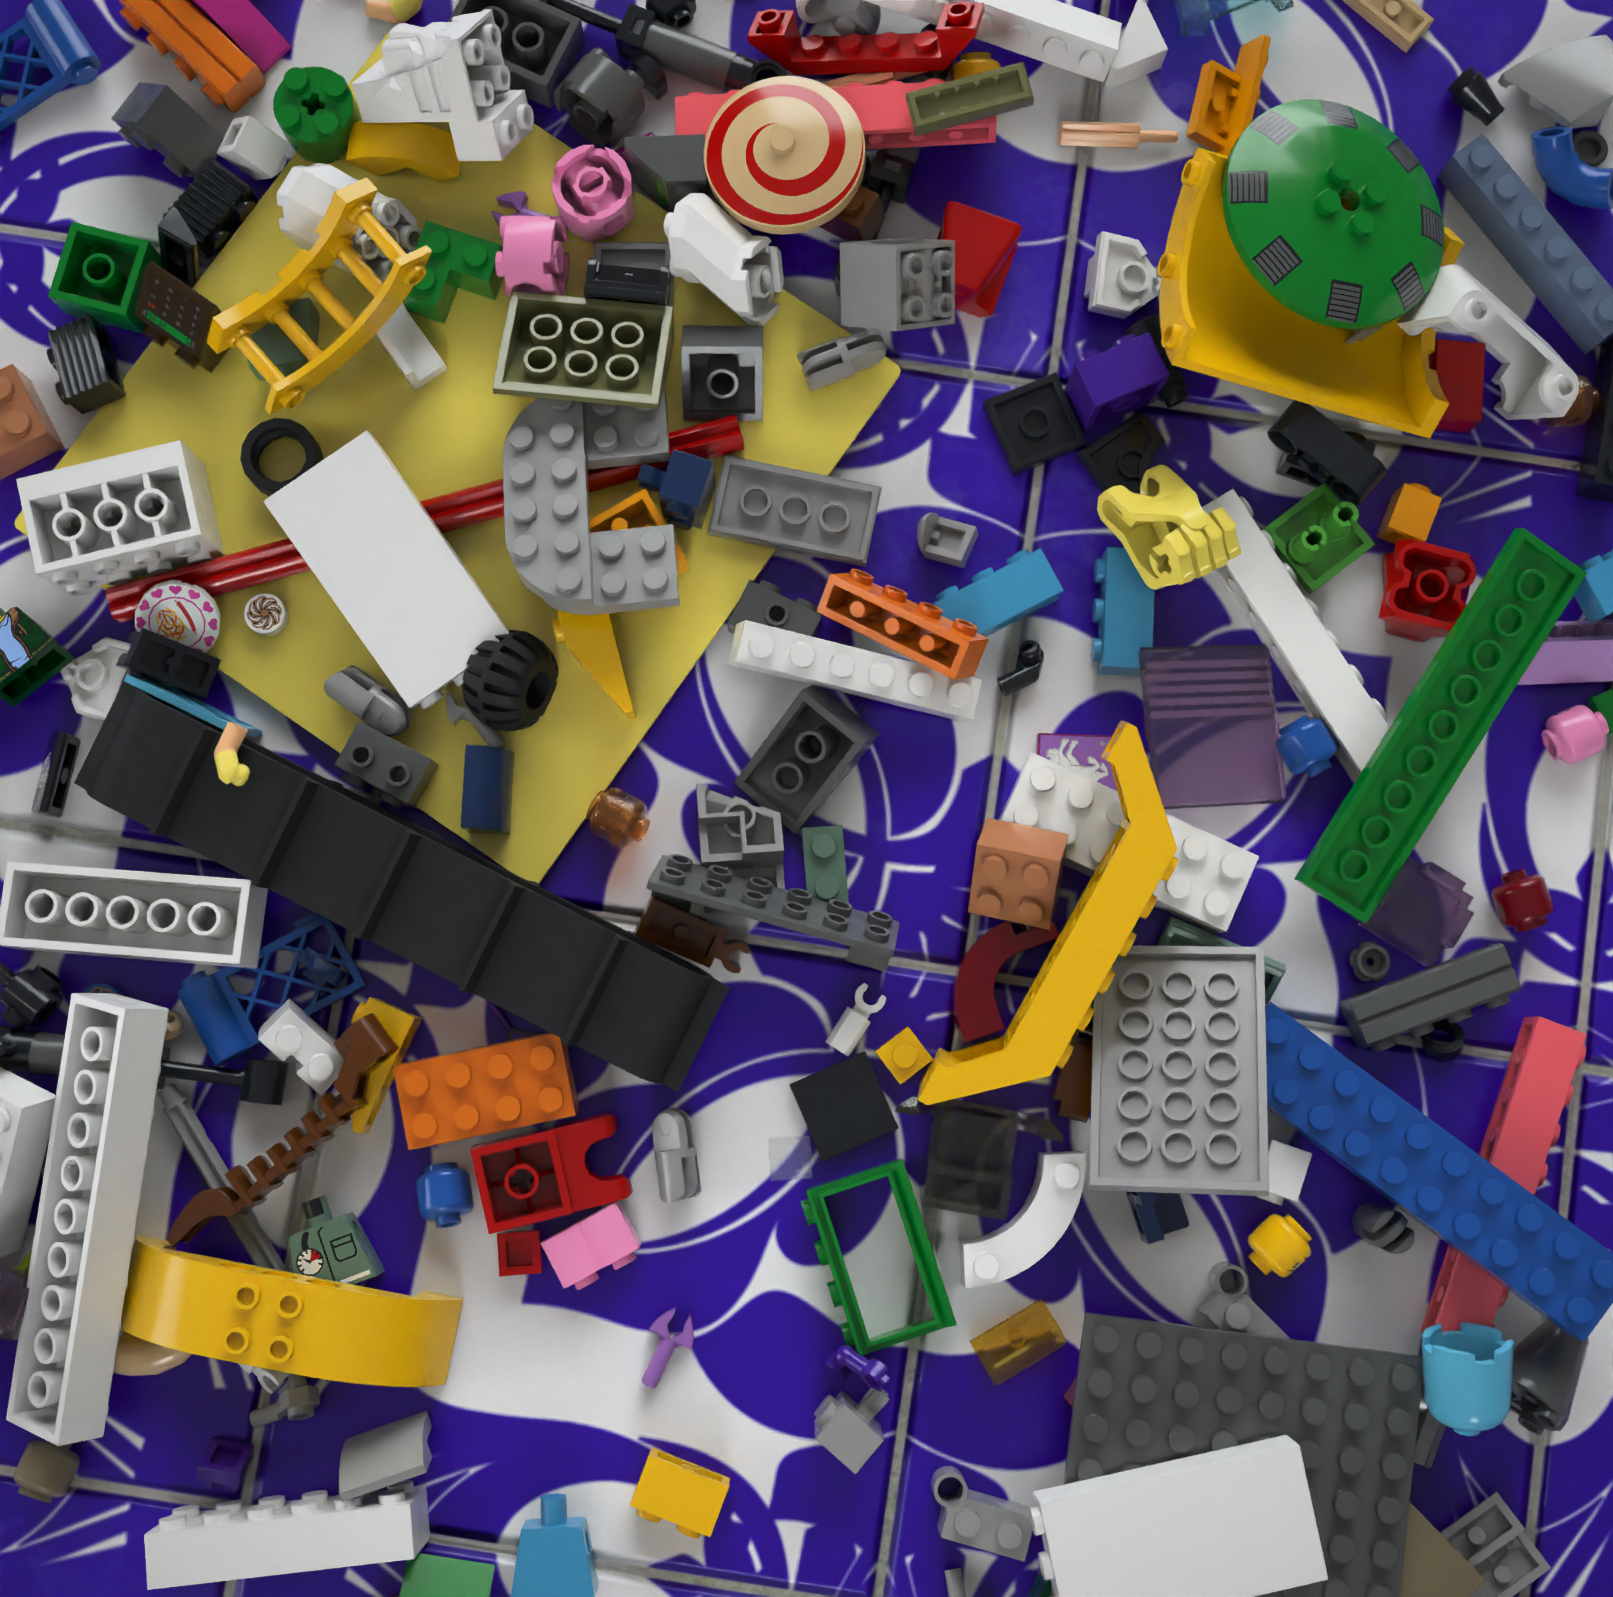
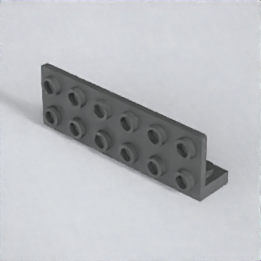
M671 854L669 857L662 855L647 883L646 888L652 891L651 895L688 911H691L692 903L694 902L850 946L846 961L886 972L889 960L894 955L900 922L893 920L892 916L882 911L871 910L869 913L853 909L851 904L843 900L831 899L829 902L814 898L810 892L800 888L785 890L773 886L772 882L761 877L746 879L733 875L731 870L722 866L713 865L707 868L693 864L690 858L678 854Z

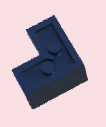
M1126 1192L1141 1241L1147 1244L1165 1239L1164 1234L1189 1226L1180 1193Z

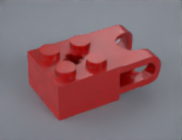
M603 1113L473 1145L470 1153L488 1233L493 1234L628 1198L632 1194L633 1189L631 1181L626 1176L621 1174L599 1176L590 1171L585 1162V1154L591 1144L611 1137L618 1127L616 1115ZM518 1169H526V1173L531 1172L534 1178L530 1179L528 1188H520V1182L513 1184L511 1178L516 1176Z

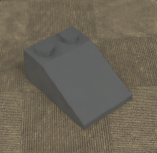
M811 685L801 690L735 780L734 784L759 805L781 813L782 824L794 834H797L857 765L880 733L825 688Z

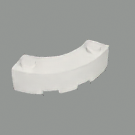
M1081 1151L1037 1152V1169L1033 1186L1020 1211L1008 1223L1003 1224L988 1234L972 1239L959 1240L961 1283L965 1288L983 1287L1014 1277L1030 1268L1055 1246L1065 1233L1079 1205L1086 1173V1153Z

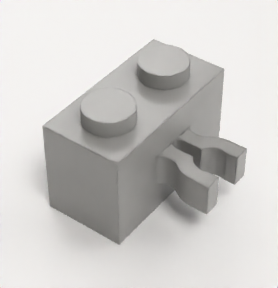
M870 1388L857 1404L841 1390L835 1398L829 1394L814 1412V1415L817 1417L814 1421L815 1439L854 1474L860 1470L884 1441L881 1426L873 1417L889 1401L888 1393L883 1389L879 1392Z

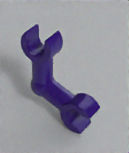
M847 1345L839 1347L837 1351H832L822 1364L823 1370L828 1367L839 1376L838 1383H843L849 1374L854 1371L861 1376L868 1386L881 1392L890 1380V1377L885 1375V1372L888 1370L885 1364L873 1358L868 1360Z

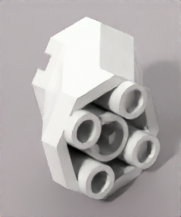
M316 163L308 167H292L276 193L277 206L283 207L284 218L279 217L280 230L300 249L310 251L320 236L315 229L324 217L334 192L358 181L328 164ZM377 192L371 205L373 209L372 215L406 254L415 251L422 233L417 227L416 218L398 199L386 197ZM359 227L351 239L353 242L352 248L384 283L393 263L367 233ZM341 259L334 261V265L354 275Z
M690 193L676 203L674 212L667 213L664 220V232L668 237L671 255L669 265L671 274L675 277H682L687 283H701L748 325H765L777 314L779 303H773L772 301L774 293L782 292L784 285L781 251L777 246L768 245L772 242L768 236H753L704 193Z

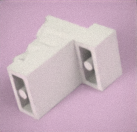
M492 9L455 16L452 18V22H432L425 27L399 23L389 32V38L382 45L383 58L352 83L362 122H449L458 161H502L532 131L534 114L527 102L525 90H510V72L504 64L500 47L501 32L495 24Z

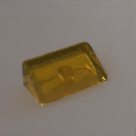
M1042 1298L970 1341L996 1386L1064 1346L1067 1342Z

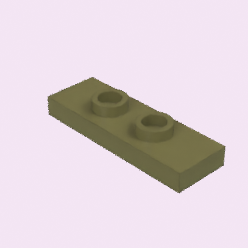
M1019 62L905 93V102L915 137L1032 106L1034 104V96L1024 62Z

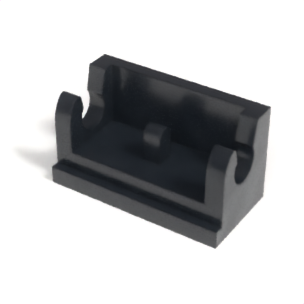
M589 258L584 296L590 299L669 306L672 279L670 266L661 265V270L603 265L597 262L596 258Z
M141 628L140 632H132L128 637V640L132 642L127 654L123 653L120 655L116 666L188 695L207 698L220 665V659L145 628Z

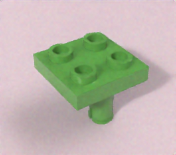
M1324 484L1320 485L1263 529L1273 539L1276 555L1283 563L1288 564L1292 568L1297 581L1309 595L1375 545L1373 540L1356 521L1359 517L1357 507L1348 501L1341 502Z

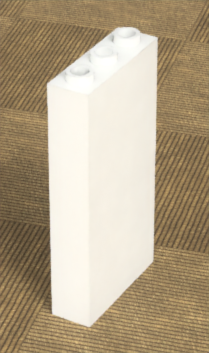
M366 430L263 501L409 708L421 705L423 710L444 697L440 691L453 681L457 687L464 683V670L469 668L467 662L470 655H476L479 652L475 648L486 640L500 642L495 635L509 634V629L376 438L369 431Z
M1287 1435L1033 1491L1036 1507L1029 1508V1515L1035 1536L1042 1535L1045 1551L1038 1552V1559L1044 1580L1051 1579L1054 1596L1051 1597H1255L1328 1580L1300 1445Z

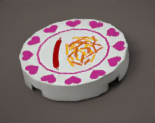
M169 580L154 585L143 595L135 611V629L137 632H140L141 628H145L203 653L212 648L220 632L221 614L215 600L204 588L195 584L183 583L181 580Z

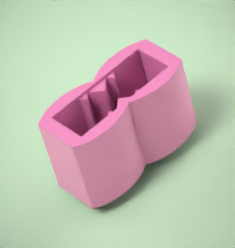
M620 1201L610 1203L541 1242L563 1288L565 1289L574 1284L577 1290L598 1280L600 1277L596 1271L612 1264L614 1270H617L635 1260L637 1257L634 1251L642 1245Z

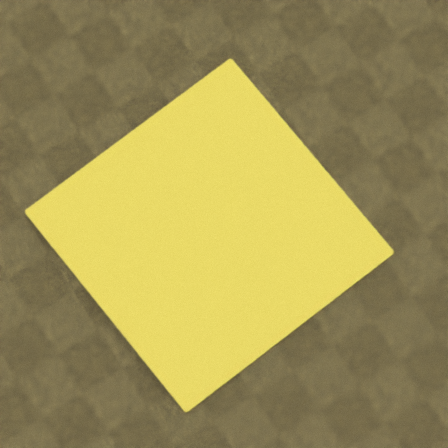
M389 33L386 34L348 84L356 103L357 100L352 83L383 58L382 45L389 38ZM417 122L451 133L449 122ZM533 123L532 131L502 161H461L459 176L439 183L409 167L377 177L347 162V152L338 156L340 160L327 164L358 181L367 177L378 189L377 192L386 197L398 199L416 218L417 227L421 231L427 220L500 244L503 247L500 227L495 222L492 211L505 216H510L517 212L513 208L499 206L496 197L510 192H526L528 197L526 205L530 210L551 216H560L552 193L554 169L557 162L572 148ZM297 152L192 288L217 305L221 312L238 304L256 290L261 296L266 294L281 281L277 273L300 250L280 230L279 217L284 218L283 207L277 206L276 196L292 167L312 166L311 164H316L305 160ZM634 190V218L619 234L599 240L598 242H668V237L664 232V220L668 212ZM567 229L568 242L561 243L563 252L569 253V274L566 292L561 296L585 298L584 285L586 282L587 265L589 258L594 256V243L583 241L580 236L574 235ZM334 264L323 274L324 284L353 317L357 319L361 315L360 311L365 309L373 300L372 294L356 276ZM675 276L673 307L674 341L670 368L665 383L669 432L709 422L683 420L681 365L683 325L758 326L748 325L701 283H687L682 277ZM505 277L496 300L458 288L445 324L408 312L447 367L446 371L416 391L413 390L374 335L338 370L308 391L297 406L288 410L283 407L269 415L265 410L271 385L267 381L259 380L248 365L247 358L239 349L231 347L212 373H210L200 365H197L195 369L187 366L174 355L176 349L168 343L160 347L151 341L122 379L126 396L108 403L99 409L53 470L181 440L205 464L224 555L289 538L263 502L270 496L263 494L245 475L240 460L242 444L248 433L259 423L273 418L291 419L303 425L320 445L324 459L366 430L369 431L376 438L419 501L503 479V449L507 434L519 414L537 399L535 397L493 394L494 377L510 297H507L505 293ZM782 289V292L774 293L772 301L773 303H779L777 314L763 325V421H738L745 450L727 455L830 476L900 377L901 369L899 365L884 357L879 363L855 372L854 376L811 391L807 384L808 379L804 376L802 366L798 361L797 354L839 337H849L852 334ZM311 292L304 293L299 299L310 298L319 312L318 347L323 352L345 331ZM283 437L272 441L264 448L259 459V465L262 473L267 478L282 482L293 478L301 471L306 462L304 447L299 441ZM724 455L709 459L713 461L716 487L702 529L691 526L690 530H682L674 527L676 541L686 556L689 567L688 571L678 576L680 606L610 613L636 714L635 719L628 720L572 656L565 642H557L552 624V619L559 618L557 609L548 606L544 599L536 595L532 590L529 591L520 580L508 553L505 540L504 517L442 533L508 629L528 632L543 641L551 650L557 662V685L543 716H540L535 724L525 729L516 731L497 730L506 741V746L503 749L514 753L510 835L468 833L461 828L466 744L488 746L469 721L461 720L458 724L454 725L449 719L446 708L447 692L459 707H466L469 710L464 701L461 686L457 687L453 681L440 690L444 697L423 710L421 705L410 708L412 715L410 726L401 734L388 737L423 754L439 765L416 807L508 871L526 880L541 883L732 614L749 580L753 582L756 580L777 550L708 535ZM633 480L590 492V519L643 490L639 488L640 482ZM646 490L663 518L658 497L659 492ZM22 510L15 519L14 524L19 531L28 536ZM663 518L664 521H665V523H666L667 525H670V524L667 523L668 519ZM188 564L173 568V570L188 566ZM312 570L212 597L221 614L219 635L212 648L206 654L221 660L218 669L340 754L357 723L360 721L367 726L369 725L326 694L324 683L331 675L351 665H355L403 700ZM149 575L133 577V581L149 577ZM108 584L100 585L104 590L113 587ZM267 593L276 596L285 604L288 610V622L285 628L276 635H259L245 621L244 610L246 604L258 594Z

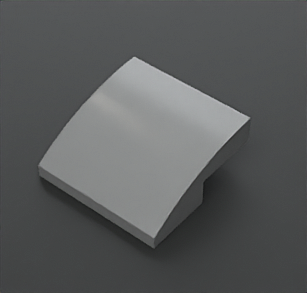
M427 1411L346 1438L341 1452L339 1467V1495L342 1502L427 1473L432 1459L427 1443L432 1424Z
M1497 1492L1440 1532L1485 1579L1469 1597H1513L1551 1569L1550 1565L1524 1533L1526 1529Z

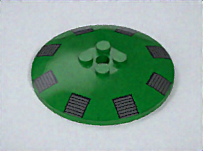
M1305 99L1283 103L1267 110L1248 125L1235 141L1228 155L1222 178V204L1226 225L1232 242L1245 266L1261 286L1276 300L1293 312L1319 324L1342 329H1367L1390 323L1416 306L1427 294L1437 277L1443 257L1444 225L1441 208L1433 185L1418 159L1403 141L1386 126L1350 106L1332 101ZM1340 197L1345 198L1349 202L1351 211L1346 210L1341 205Z

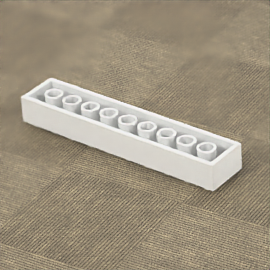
M115 993L71 994L6 1416L7 1421L56 1446L100 1438L104 1434L105 1421L109 1410L108 1402L112 1376L115 1371L118 1336L122 1326L121 1317L124 1297L128 1286L130 1258L135 1241L134 1232L138 1206L141 1201L144 1167L148 1157L147 1148L151 1122L154 1116L156 1089L161 1072L160 1063L164 1037L167 1031L168 1008Z

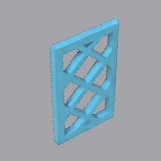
M127 674L124 682L223 730L227 722L230 721L248 729L246 734L248 737L259 738L262 736V730L186 693L144 676Z

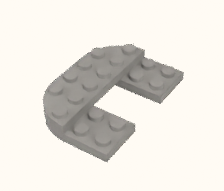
M665 387L659 409L537 398L519 414L512 424L503 449L505 540L508 553L520 580L529 591L532 590L536 595L544 599L548 606L563 612L580 615L680 606L676 534L673 524L593 533L590 530L589 469L670 461Z

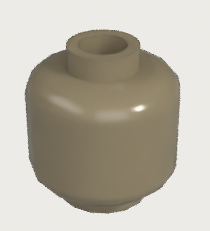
M40 1440L29 1442L13 1475L16 1484L20 1485L18 1493L47 1503H51L53 1497L58 1498L66 1495L81 1462L79 1455L70 1451L73 1443L56 1446L47 1440L45 1442Z

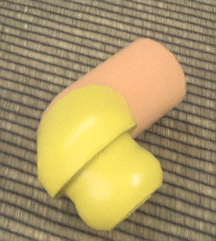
M367 0L365 14L368 17L397 25L407 22L421 9L423 0Z
M230 721L227 722L214 750V760L219 779L227 785L232 783L239 787L246 783L250 774L249 768L244 764H240L237 756L248 729Z

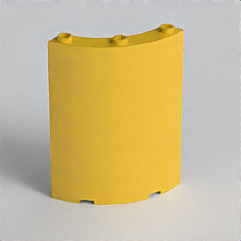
M1198 147L1193 159H1189L1181 174L1183 186L1174 210L1165 253L1161 256L1157 268V274L1161 276L1159 301L1161 344L1165 348L1171 365L1430 439L1450 404L1441 389L1437 371L1429 367L1428 355L1435 351L1436 332L1432 328H1426L1419 335L1410 336L1396 324L1400 319L1399 317L1387 323L1364 340H1358L1351 345H1346L1344 341L1354 333L1352 329L1334 328L1319 324L1293 312L1276 300L1247 269L1230 237L1222 204V178L1228 157ZM1340 197L1341 205L1346 210L1351 211L1349 202L1345 198ZM1444 227V250L1440 267L1454 265L1464 245V242L1447 227Z

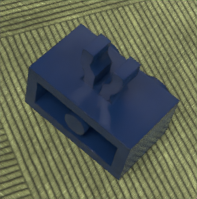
M673 449L666 472L642 464L637 477V481L640 482L639 488L659 492L658 497L663 518L668 519L667 523L673 524L674 527L682 530H690L691 526L702 529L716 487L713 461Z

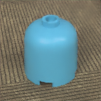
M1467 1322L1460 1323V1331L1449 1330L1442 1332V1324H1435L1426 1328L1422 1334L1423 1387L1425 1403L1432 1416L1442 1424L1453 1428L1456 1433L1464 1436H1476L1481 1431L1489 1430L1502 1424L1509 1413L1511 1405L1513 1340L1503 1341L1502 1331L1499 1329Z

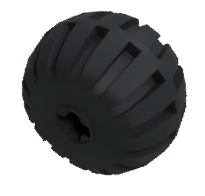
M508 630L509 634L495 635L500 642L486 640L475 648L479 652L476 655H470L467 664L469 668L464 670L462 693L467 707L479 721L496 730L516 731L532 726L545 713L557 685L558 667L553 653L543 641L525 631Z

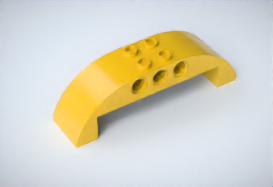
M135 1235L128 1271V1286L125 1291L121 1317V1330L135 1337L190 1354L318 1379L391 1387H427L445 1385L447 1382L464 1298L424 1290L415 1296L404 1295L176 1250L177 1245L171 1247L166 1240Z

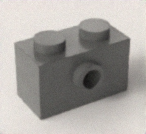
M749 580L728 621L729 632L734 634L736 624L748 620L816 637L822 625L823 615L817 613L818 607L807 600L797 598L794 602L782 596V590L772 583L761 580L757 584Z

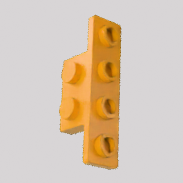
M1263 34L1241 46L1235 72L1214 60L1202 65L1186 137L1218 154L1228 157L1235 141L1248 125L1252 123L1255 106L1260 98L1259 88L1263 71L1269 59L1268 49L1271 41L1269 36Z

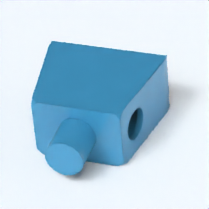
M556 1493L541 1496V1519L526 1520L521 1529L511 1597H595L598 1589V1577L586 1518H567V1499L565 1494Z

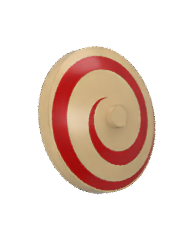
M778 76L763 79L735 93L716 113L707 131L704 144L705 171L710 188L718 203L731 217L741 224L770 234L801 233L817 228L833 219L855 196L861 184L866 163L863 129L850 104L827 85L798 76Z

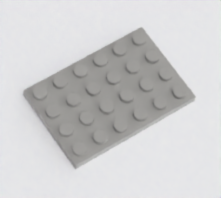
M1132 945L1125 957L1118 954L1111 970L1115 971V976L1104 994L1097 992L1094 997L1090 1190L1269 1196L1264 947Z

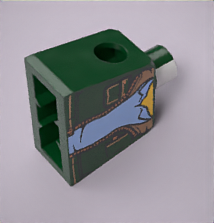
M13 607L6 613L0 608V698L15 707L76 658L18 607Z

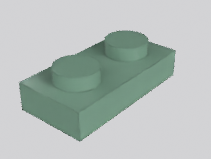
M843 825L802 828L806 891L810 892L814 898L829 902L831 899H838L849 903Z

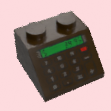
M150 261L145 269L134 314L145 326L142 333L160 347H163L165 343L176 349L174 355L190 368L195 369L197 365H200L212 373L230 349L228 348L216 354L207 343L212 318L222 313L221 310L204 296Z

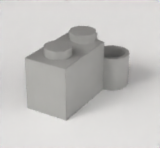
M1225 1261L1218 1262L1212 1266L1209 1271L1208 1281L1213 1291L1196 1309L1216 1329L1290 1339L1248 1296L1244 1295L1248 1289L1249 1280L1242 1268ZM1233 1269L1237 1276V1282L1231 1290L1223 1291L1219 1283L1220 1276L1226 1270Z
M944 1466L935 1471L931 1479V1487L935 1499L942 1505L937 1523L940 1537L1025 1562L1033 1531L1029 1515L1030 1507L968 1489L962 1473L953 1466ZM948 1477H953L960 1481L958 1492L952 1496H944L938 1492L940 1482Z

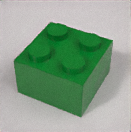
M72 222L48 297L67 315L79 318L91 315L99 323L141 333L144 325L134 314L145 269L150 261L162 268L161 256L147 240Z

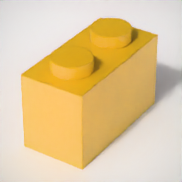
M651 1447L630 1506L637 1508V1515L646 1520L660 1522L662 1518L677 1524L676 1529L686 1536L700 1538L701 1534L711 1537L729 1489L730 1478Z

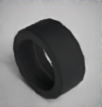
M273 418L259 423L248 433L242 444L240 460L245 475L263 494L271 496L324 460L320 445L303 425L291 419ZM283 437L295 439L304 447L306 462L301 471L293 478L282 482L267 478L262 473L259 465V459L264 448L272 441Z

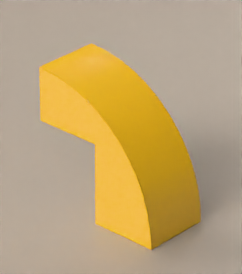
M358 121L354 122L349 134L346 161L377 177L406 167L438 183L459 176L461 161H458L452 134L448 131L417 122L363 123Z

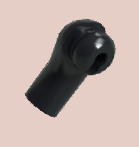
M1034 640L1024 641L1019 646L1015 670L997 678L998 686L1004 696L1027 687L1039 679L1044 661V652L1038 642Z

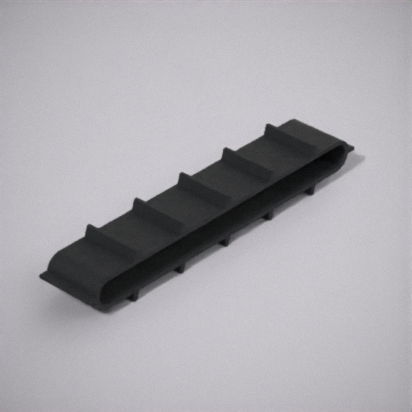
M123 682L74 782L85 789L91 798L150 828L148 832L168 837L252 880V885L270 889L354 932V937L372 941L458 985V990L474 993L562 1038V1043L565 1045L577 1046L641 1079L663 1084L676 1092L679 1091L730 987L714 979L709 973L692 963L635 936L634 932L626 931L541 888V884L526 880L441 837L442 834L427 830L344 788L343 784L326 779L247 738H244L237 756L239 763L246 765L250 770L248 780L243 786L239 787L232 783L225 784L218 777L214 760V750L224 730L135 686Z

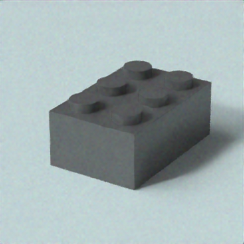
M459 0L448 22H452V18L455 16L492 9L495 24L501 32L500 47L504 64L510 72V90H525L526 98L552 109L555 104L554 91L571 72L586 43L581 19L539 0Z

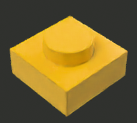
M908 1026L875 1051L900 1085L933 1060Z

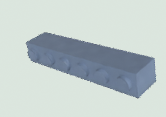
M1482 133L1452 155L1438 174V179L1580 350L1586 355L1612 336L1613 288L1486 136Z

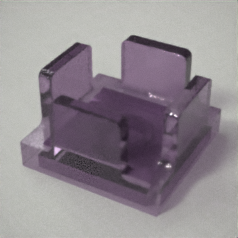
M1408 857L1366 924L1358 922V924L1426 967H1433L1444 949L1453 948L1460 939L1474 912L1467 909L1474 897L1463 891L1466 885L1464 881L1433 862L1419 864Z

